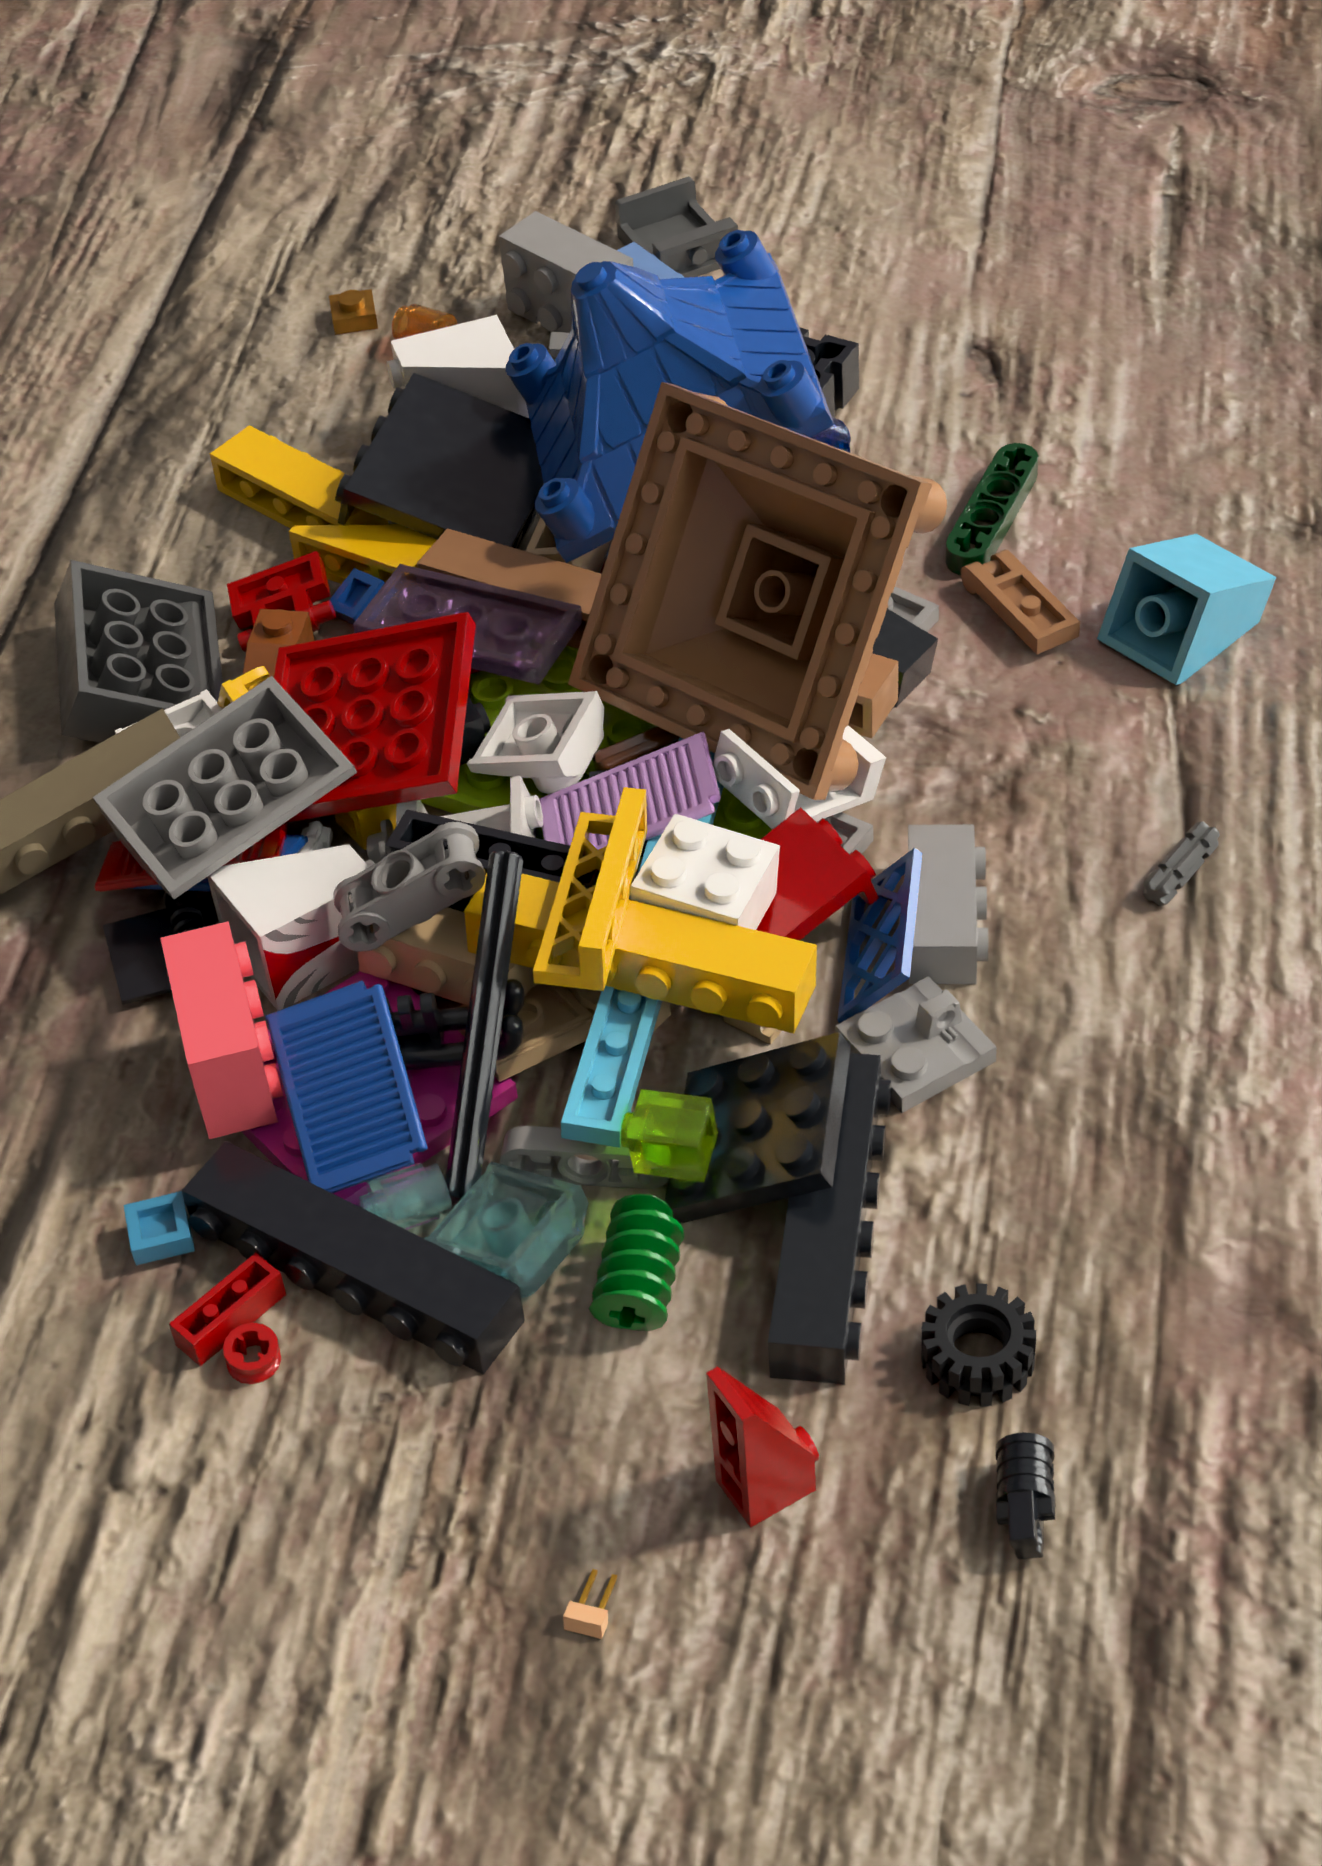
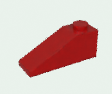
M718 1366L708 1371L706 1377L716 1481L751 1528L816 1491L815 1462L819 1460V1454L808 1432L801 1426L794 1429L776 1406Z

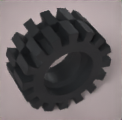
M976 1283V1294H968L964 1284L955 1287L954 1300L946 1292L937 1297V1308L930 1305L925 1312V1322H922L921 1361L923 1369L926 1368V1378L930 1384L934 1385L940 1381L939 1393L948 1399L955 1390L958 1391V1403L967 1406L970 1405L971 1395L980 1396V1405L985 1407L992 1406V1394L997 1393L1003 1403L1012 1399L1013 1387L1021 1392L1027 1385V1376H1032L1036 1348L1035 1320L1031 1312L1024 1314L1025 1303L1017 1296L1008 1304V1290L1001 1287L997 1288L994 1296L987 1295V1284ZM985 1333L1000 1340L1003 1347L996 1354L975 1357L960 1352L955 1348L954 1342L965 1334Z

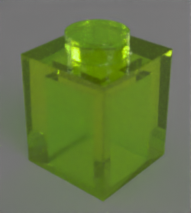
M641 1089L635 1111H628L625 1114L621 1129L622 1147L629 1148L634 1173L704 1182L718 1135L712 1099Z

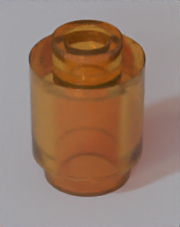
M411 304L410 306L400 307L395 313L392 321V334L395 339H400L457 325L458 323L452 314L419 304Z

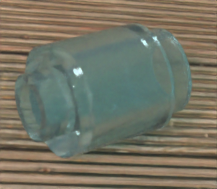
M417 1163L366 1181L368 1194L359 1197L361 1208L406 1230L440 1219V1212L452 1208L449 1191L437 1163L423 1167L421 1163Z

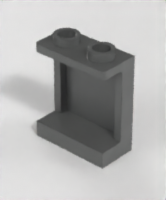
M689 176L618 199L615 202L617 235L620 241L625 246L632 242L637 243L649 253L654 254L671 269L682 274L684 278L698 277L720 269L715 260V252L719 243L725 235L738 230V225L731 217L715 222L697 203L695 181Z

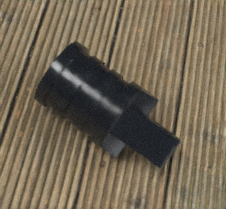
M1014 1433L1001 1438L995 1446L996 1472L998 1474L996 1478L998 1490L996 1493V1520L998 1525L1009 1524V1541L1012 1548L1015 1549L1017 1559L1042 1558L1044 1521L1055 1520L1056 1499L1054 1480H1052L1054 1477V1464L1052 1463L1055 1458L1054 1445L1048 1438L1039 1434Z

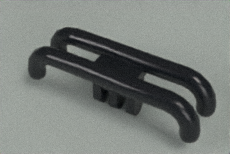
M517 979L507 980L497 1060L504 1059L513 1054L524 1038L523 1022L517 1015L524 1006L525 992L523 985ZM432 992L420 995L419 1010H415L411 995L398 996V1012H392L389 1000L386 997L406 1071L461 1065L464 1042L444 1044V1032L466 1030L469 1006L438 1009L434 993Z

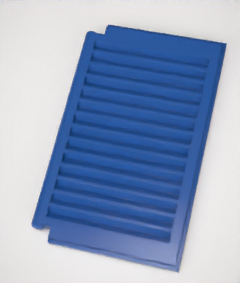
M359 981L266 1015L308 1181L330 1193H335L414 1165L413 1154L424 1152L428 1147L383 986L376 984L367 989L364 982Z

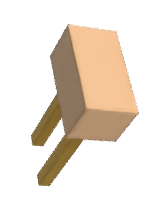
M592 1569L579 1602L569 1601L563 1615L564 1630L602 1639L608 1625V1610H605V1607L616 1583L617 1575H611L600 1605L597 1608L585 1605L598 1574V1570Z

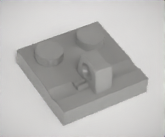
M929 976L914 983L908 989L884 999L835 1026V1032H840L851 1045L850 1053L881 1055V1079L891 1080V1102L901 1113L996 1062L997 1047L960 1009L958 1000L948 990H942Z

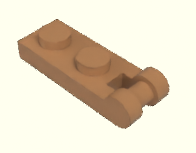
M1002 550L993 554L990 557V561L984 564L973 562L961 568V579L966 590L970 594L977 593L1036 655L1079 637L1080 621L1009 550Z

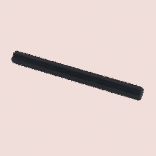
M493 851L489 855L444 1186L445 1194L456 1198L474 1199L479 1195L523 867L522 856L510 851Z

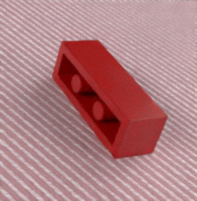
M255 1252L169 1323L175 1345L201 1367L223 1348L225 1338L233 1329L242 1324L254 1323L287 1295L281 1273Z

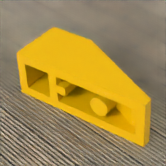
M399 524L294 525L288 531L294 559L318 551L325 565L327 579L342 584L351 571L356 568L383 580L389 586L393 593L387 600L412 609H416L423 602L417 562L437 539Z

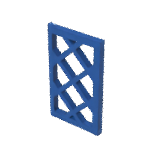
M915 848L871 880L879 899L869 905L865 913L864 907L866 902L858 894L852 898L838 1023L866 1010L910 978L923 854ZM905 874L904 882L897 893L893 892L899 880ZM887 900L892 901L876 929L872 928ZM900 915L899 926L891 937L888 934ZM866 935H868L870 939L859 956L860 945ZM883 943L887 944L871 973L867 972L866 970ZM895 960V969L886 975ZM861 979H864V985L856 998H854V991Z

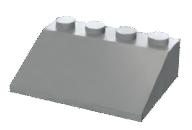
M270 676L95 795L93 799L117 838L138 864L173 899H176L352 777L357 771L354 765L282 686Z

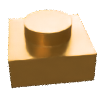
M372 289L361 291L347 290L341 294L329 295L335 335L378 329Z

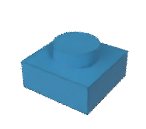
M182 1191L124 1205L130 1248L136 1266L195 1251L191 1226L188 1220V1210Z

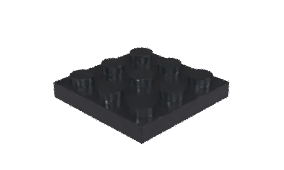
M840 1032L687 1073L671 1172L665 1196V1202L672 1209L674 1219L680 1224L833 1187L851 1045Z

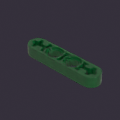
M1012 443L1001 447L996 452L947 538L945 563L951 572L961 575L962 567L973 562L981 564L989 562L990 557L997 552L1037 480L1039 455L1032 446L1023 443ZM1015 469V474L1009 472V470ZM1002 491L1012 495L999 497L990 495V493ZM980 520H989L995 522V524L989 526L976 525L973 522ZM970 543L976 545V548L970 549Z

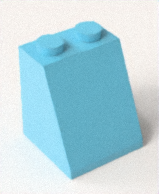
M1198 534L1129 548L1097 640L1175 685L1182 684L1259 623L1277 577Z

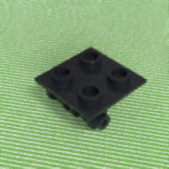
M186 891L176 899H173L166 892L164 895L165 909L103 925L122 1005L172 992L160 938L215 925L216 922L208 897L198 900L196 891Z

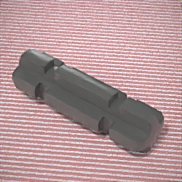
M1203 821L1195 823L1185 834L1187 838H1182L1158 865L1159 869L1153 870L1145 879L1143 895L1148 901H1154L1158 906H1164L1178 893L1176 889H1181L1205 862L1203 858L1209 857L1218 847L1219 842L1217 839L1220 833L1216 827H1209Z

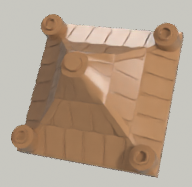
M661 382L568 685L583 692L597 691L602 701L683 739L704 732L709 751L713 753L716 752L721 731L730 729L800 790V794L813 800H825L828 792L846 789L852 784L857 775L859 765L857 753L853 746L843 739V733L848 726L858 696L859 686L863 682L873 652L875 639L878 637L888 608V600L891 593H893L904 561L905 550L909 546L913 532L924 534L933 531L941 524L947 509L944 490L940 484L932 479L905 475L866 460L865 458L727 406L726 402L719 397L692 392L674 384Z

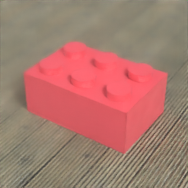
M229 921L161 937L186 1060L209 1140L277 1123L273 1099L283 1097L284 1095L276 1063L264 1065V1061L272 1060L274 1056L266 1022L254 1023L253 1020L264 1016L256 981L244 982L243 977L254 975L246 941L234 944Z

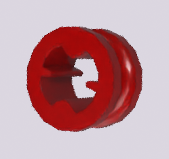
M253 1322L242 1324L233 1329L225 1338L223 1345L224 1358L227 1370L233 1379L240 1383L256 1384L269 1379L279 1369L282 1359L278 1338L268 1326ZM255 1345L260 1346L262 1353L259 1352L257 1354L259 1360L245 1362L243 1354H248L246 1348Z

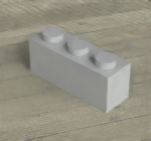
M974 824L908 825V852L915 848L923 853L909 984H914L928 976L936 984H976L977 961H988V928H977V920H987V887H976V880H985L986 876L985 847H975Z

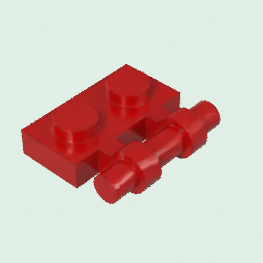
M318 551L227 584L232 617L240 630L251 625L254 626L260 609L309 612L313 632L320 630V624L336 619L335 610L330 600L313 606L314 602L331 596L325 565ZM253 628L237 634L243 652H246L247 643Z

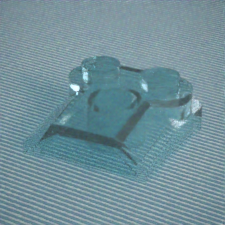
M491 1162L486 1167L485 1173L435 1230L424 1239L519 1285L521 1298L528 1297L545 1283L582 1238L585 1231L584 1220L589 1202L580 1185Z

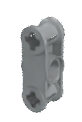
M445 823L403 849L389 853L380 862L357 875L340 882L333 892L336 909L342 915L338 925V936L343 946L359 952L376 949L394 936L416 924L428 921L439 911L478 892L485 883V869L476 858V853L479 849V838L475 829L466 823ZM444 841H447L448 845L446 850L444 849ZM466 871H468L469 873L468 880H466L465 878ZM350 894H352V903H350L349 899ZM371 924H373V933H371L370 929Z

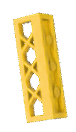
M624 787L616 816L580 812L534 965V983L604 991L630 897V886L635 879L647 835L646 789ZM589 834L610 835L607 846L597 850L588 841ZM598 869L600 872L596 885L586 889L577 880L578 877ZM586 908L588 914L585 924L574 929L565 918ZM573 948L579 953V967L552 964L553 958Z

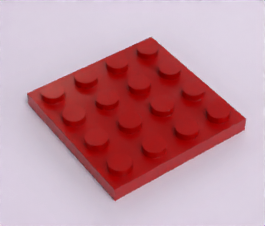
M468 612L278 648L274 679L345 755L357 771L352 777L287 822L457 794L476 624Z

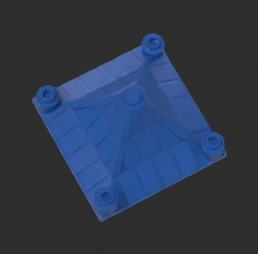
M735 230L721 239L715 252V260L724 276L714 280L713 276L659 279L658 275L637 267L612 261L589 263L577 272L575 279L571 283L572 329L555 361L546 347L539 343H525L516 347L511 352L505 372L526 402L544 482L535 500V509L554 535L557 551L566 563L613 540L661 382L674 384L692 392L719 397L726 402L727 406L808 437H812L834 426L779 269L771 254L766 252L755 232Z

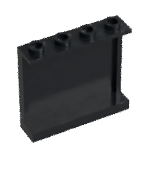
M413 373L404 389L397 387L394 391L388 407L389 415L387 417L380 415L372 431V443L370 446L363 444L359 449L354 462V473L352 476L344 474L335 496V501L341 503L338 523L345 525L356 507L434 539H438L448 528L519 549L538 514L535 509V500L539 490L544 485L530 419Z

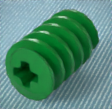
M647 1194L627 1195L617 1200L611 1209V1222L607 1227L606 1242L601 1251L602 1261L597 1269V1282L592 1291L593 1301L588 1309L593 1317L604 1325L619 1329L653 1331L663 1327L668 1318L666 1306L672 1298L670 1286L676 1279L675 1265L680 1260L679 1246L684 1240V1228L673 1218V1211L670 1206L660 1198Z

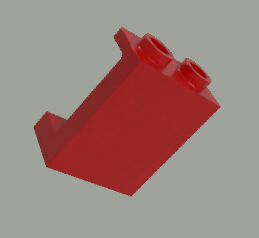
M800 807L760 839L780 845L776 895L756 930L800 941L857 894L868 905L873 904L879 899L871 882L876 873L870 863L857 850L849 854L841 846L843 841L839 834L824 818L816 822Z

